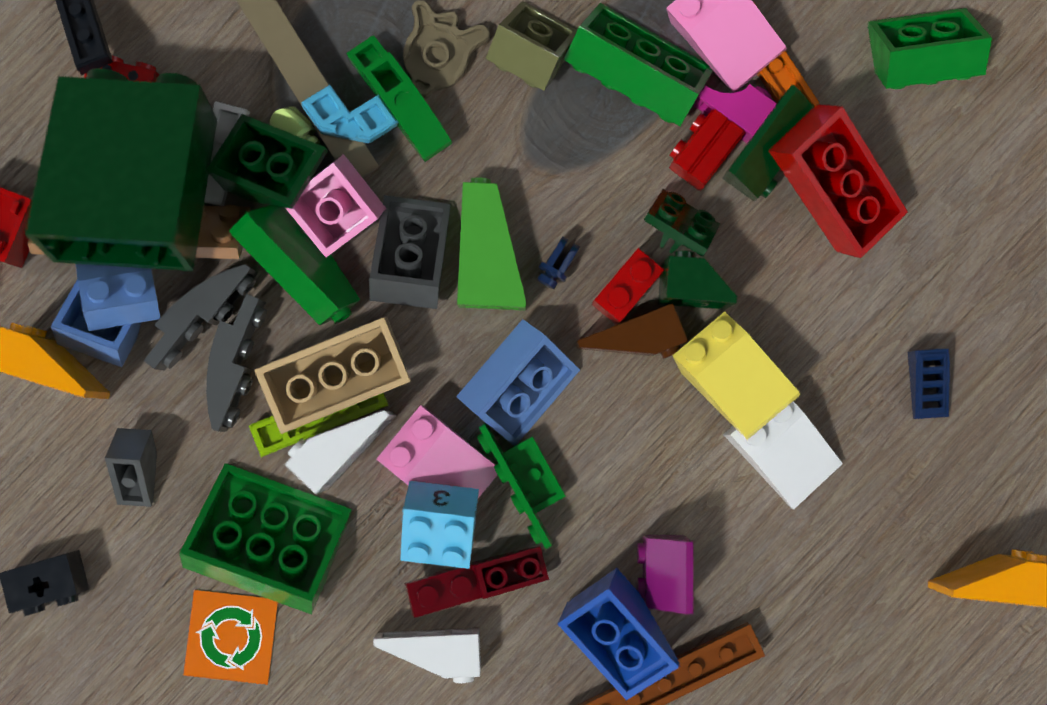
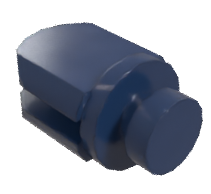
M562 236L547 263L541 262L539 268L545 273H540L537 280L553 290L558 284L556 279L562 282L566 281L567 276L564 273L580 248L579 245L574 243L560 268L557 270L552 267L569 240Z

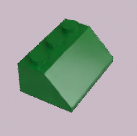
M966 8L868 21V33L875 73L886 89H902L916 84L933 85L939 81L952 79L967 80L974 76L986 75L992 37Z

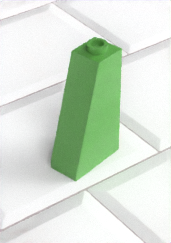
M471 178V182H463L457 305L459 308L526 311V298L498 186L491 183V180L488 178Z

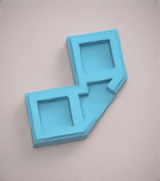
M331 85L301 102L302 108L320 133L324 135L370 144L397 127L398 124L379 95L349 112Z

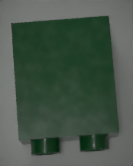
M92 69L88 71L86 78L58 76L25 235L52 262L194 271L209 177L206 169L211 163L217 127V118L201 85H198L193 79L177 73L160 74L156 77V82L129 81L124 75L108 69Z

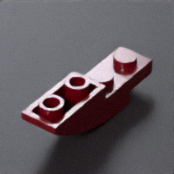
M536 546L471 562L470 569L452 567L404 584L412 616L417 618L480 598L487 599L547 581L549 577L541 547Z

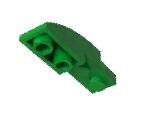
M374 35L346 53L351 64L374 94L380 96L397 120V127L424 162L452 144V140L408 75L390 52L387 53Z

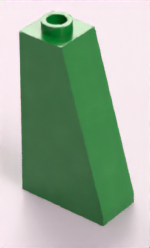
M270 205L248 211L229 230L243 248L319 326L332 320L335 324H338L352 315L350 309L360 301V298L332 255L330 254L328 257H325L286 208Z

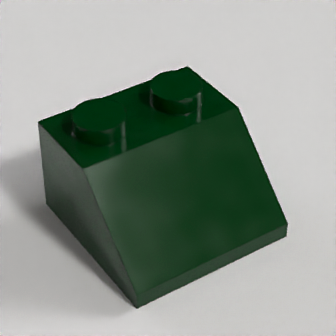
M675 251L674 256L669 255L661 264L664 271L660 275L658 305H670L673 303L674 306L725 310L737 303V295L705 258H695V252Z

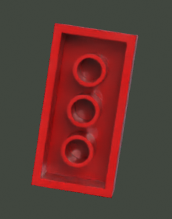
M817 104L769 150L836 252L862 258L908 213L843 106Z

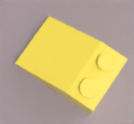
M725 311L672 355L681 374L747 440L800 396V392L753 338Z

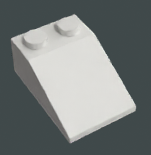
M794 401L748 440L734 426L723 434L793 510L843 464Z
M384 410L308 438L307 440L301 439L288 452L291 458L285 466L315 494L326 491L392 422L396 415L392 411Z

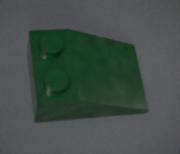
M241 114L206 171L225 191L252 202L293 209L328 150L326 147Z

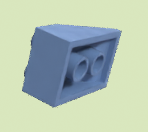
M76 264L82 310L89 331L160 319L151 268Z

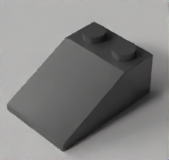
M384 195L383 204L387 209L382 213L379 222L369 277L370 301L437 309L451 204Z

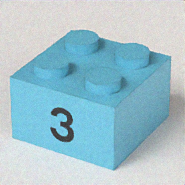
M409 481L403 507L400 561L470 569L479 489Z

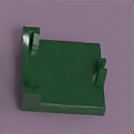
M662 189L644 218L645 222L664 233L660 244L661 248L664 247L669 238L675 241L669 250L671 254L681 245H684L698 255L704 256L720 226V223L716 222L709 212L695 209L687 204L681 195L675 192H668L665 189Z

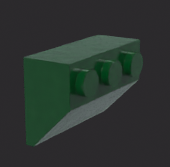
M792 84L783 94L722 177L723 180L753 201H756L760 196L766 199L778 183L773 178L780 170V167L769 150L814 108L796 86Z

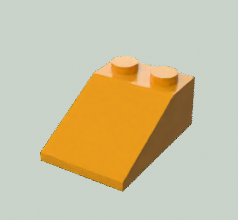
M11 322L10 328L0 326V372L83 398L109 399L110 392L63 346L58 345L56 340L46 338L47 331Z
M1012 549L1011 555L996 554L928 581V588L953 598L1047 607V555L1036 554L1027 550Z

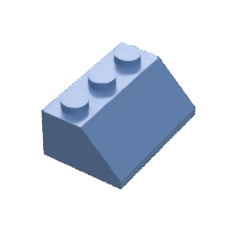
M522 319L456 397L513 446H516L577 375L580 369L543 333Z

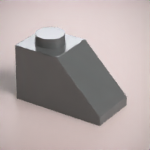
M117 428L105 456L117 505L151 507L154 498L157 451L152 430Z

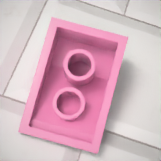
M675 0L666 8L670 23L733 93L738 91L787 49L752 0Z
M422 405L419 406L376 459L407 485H409V481L475 488L479 489L478 498L497 476L494 469L495 464Z

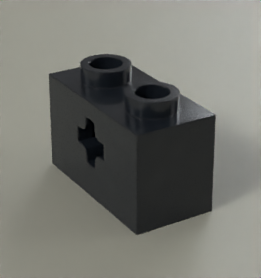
M79 550L0 573V581L9 614L23 610L24 616L46 610L45 603L55 600L57 606L66 605L78 601V594L89 590ZM48 581L49 588H43L42 582Z

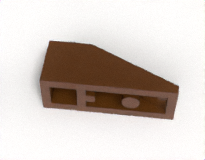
M672 303L580 339L575 344L579 350L654 356L661 353L664 359L675 354L681 349L680 345L688 342Z

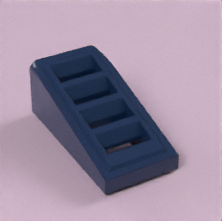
M949 349L908 352L913 419L949 417ZM934 360L935 367H923V361ZM936 374V380L923 381V375ZM937 387V394L923 395V388ZM938 401V408H923V402Z

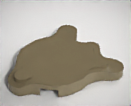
M418 0L412 5L414 27L406 40L403 49V59L411 81L423 98H427L436 91L450 88L463 78L468 69L471 55L490 40V31L482 24L465 30H459L457 28L459 18L455 12L435 13L426 1Z

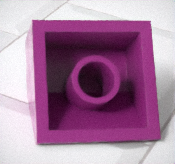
M643 535V543H637V564H643V578L637 577L636 590L640 593L649 609L693 614V541L684 535Z

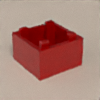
M0 187V261L23 268L30 251L27 244L29 238L25 235L32 199Z

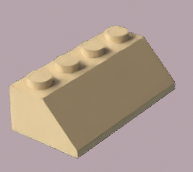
M387 317L254 370L281 434L411 382L400 347Z

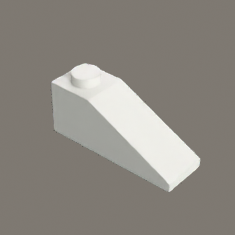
M479 628L377 633L373 639L375 647L443 678H453L455 683H469L474 681V677H480Z

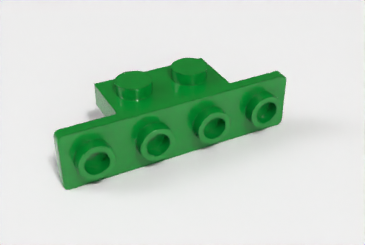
M488 424L481 425L479 429L482 434L478 435L477 438L486 454L490 452L494 454L498 462L494 469L503 484L509 482L515 492L510 497L519 514L526 512L532 524L527 526L533 540L536 544L542 542L546 549L551 547L553 542L537 512L563 499L566 495L534 437L532 436L503 452Z

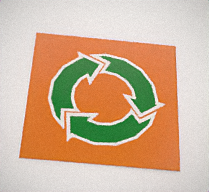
M194 590L183 675L268 685L278 602L264 597Z

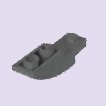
M244 264L212 276L183 295L155 323V326L165 334L144 359V362L157 370L165 371L167 367L169 369L172 368L182 356L181 349L188 340L190 342L193 341L201 333L204 320L216 326L220 320L223 322L228 320L235 310L233 304L240 295L245 296L255 285L256 280L254 277L258 272Z
M248 294L245 295L233 325L220 320L210 351L206 396L211 428L217 432H227L229 427L232 428L236 424L240 414V409L237 408L242 395L246 396L253 383V377L250 376L253 369L241 365L242 359L246 360L249 357L254 345V341L251 340L256 327L260 328L262 326L267 310L264 309L266 302Z

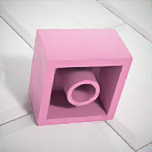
M344 154L310 180L293 209L286 208L325 257H328L375 222L387 209Z

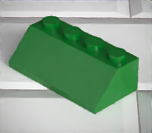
M599 3L579 26L564 58V61L570 63L576 71L591 75L598 79L606 88L617 90L629 97L634 104L646 107L657 113L665 122L674 123L678 126L682 125L713 72L704 61L602 3Z

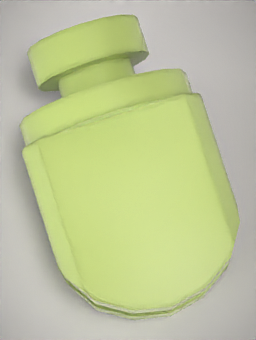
M295 106L278 109L272 114L270 118L271 126L318 145L320 144V140L314 136L316 129L313 127V124Z

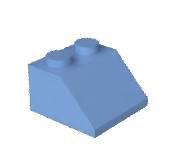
M77 280L54 319L51 329L58 345L123 367L137 340L141 322L89 331L82 310Z

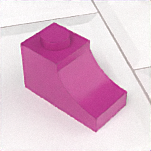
M749 84L746 89L735 93H723L705 86L693 106L706 115L712 109L718 110L729 121L734 122L744 130L745 134L740 140L747 144L777 103L771 100L772 96L765 89L758 86L753 87Z

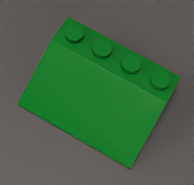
M225 463L179 552L182 567L312 615L327 580L352 509Z

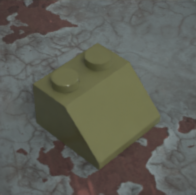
M522 1L499 24L486 59L494 63L498 69L511 72L520 77L527 85L545 91L564 63V58L577 30Z

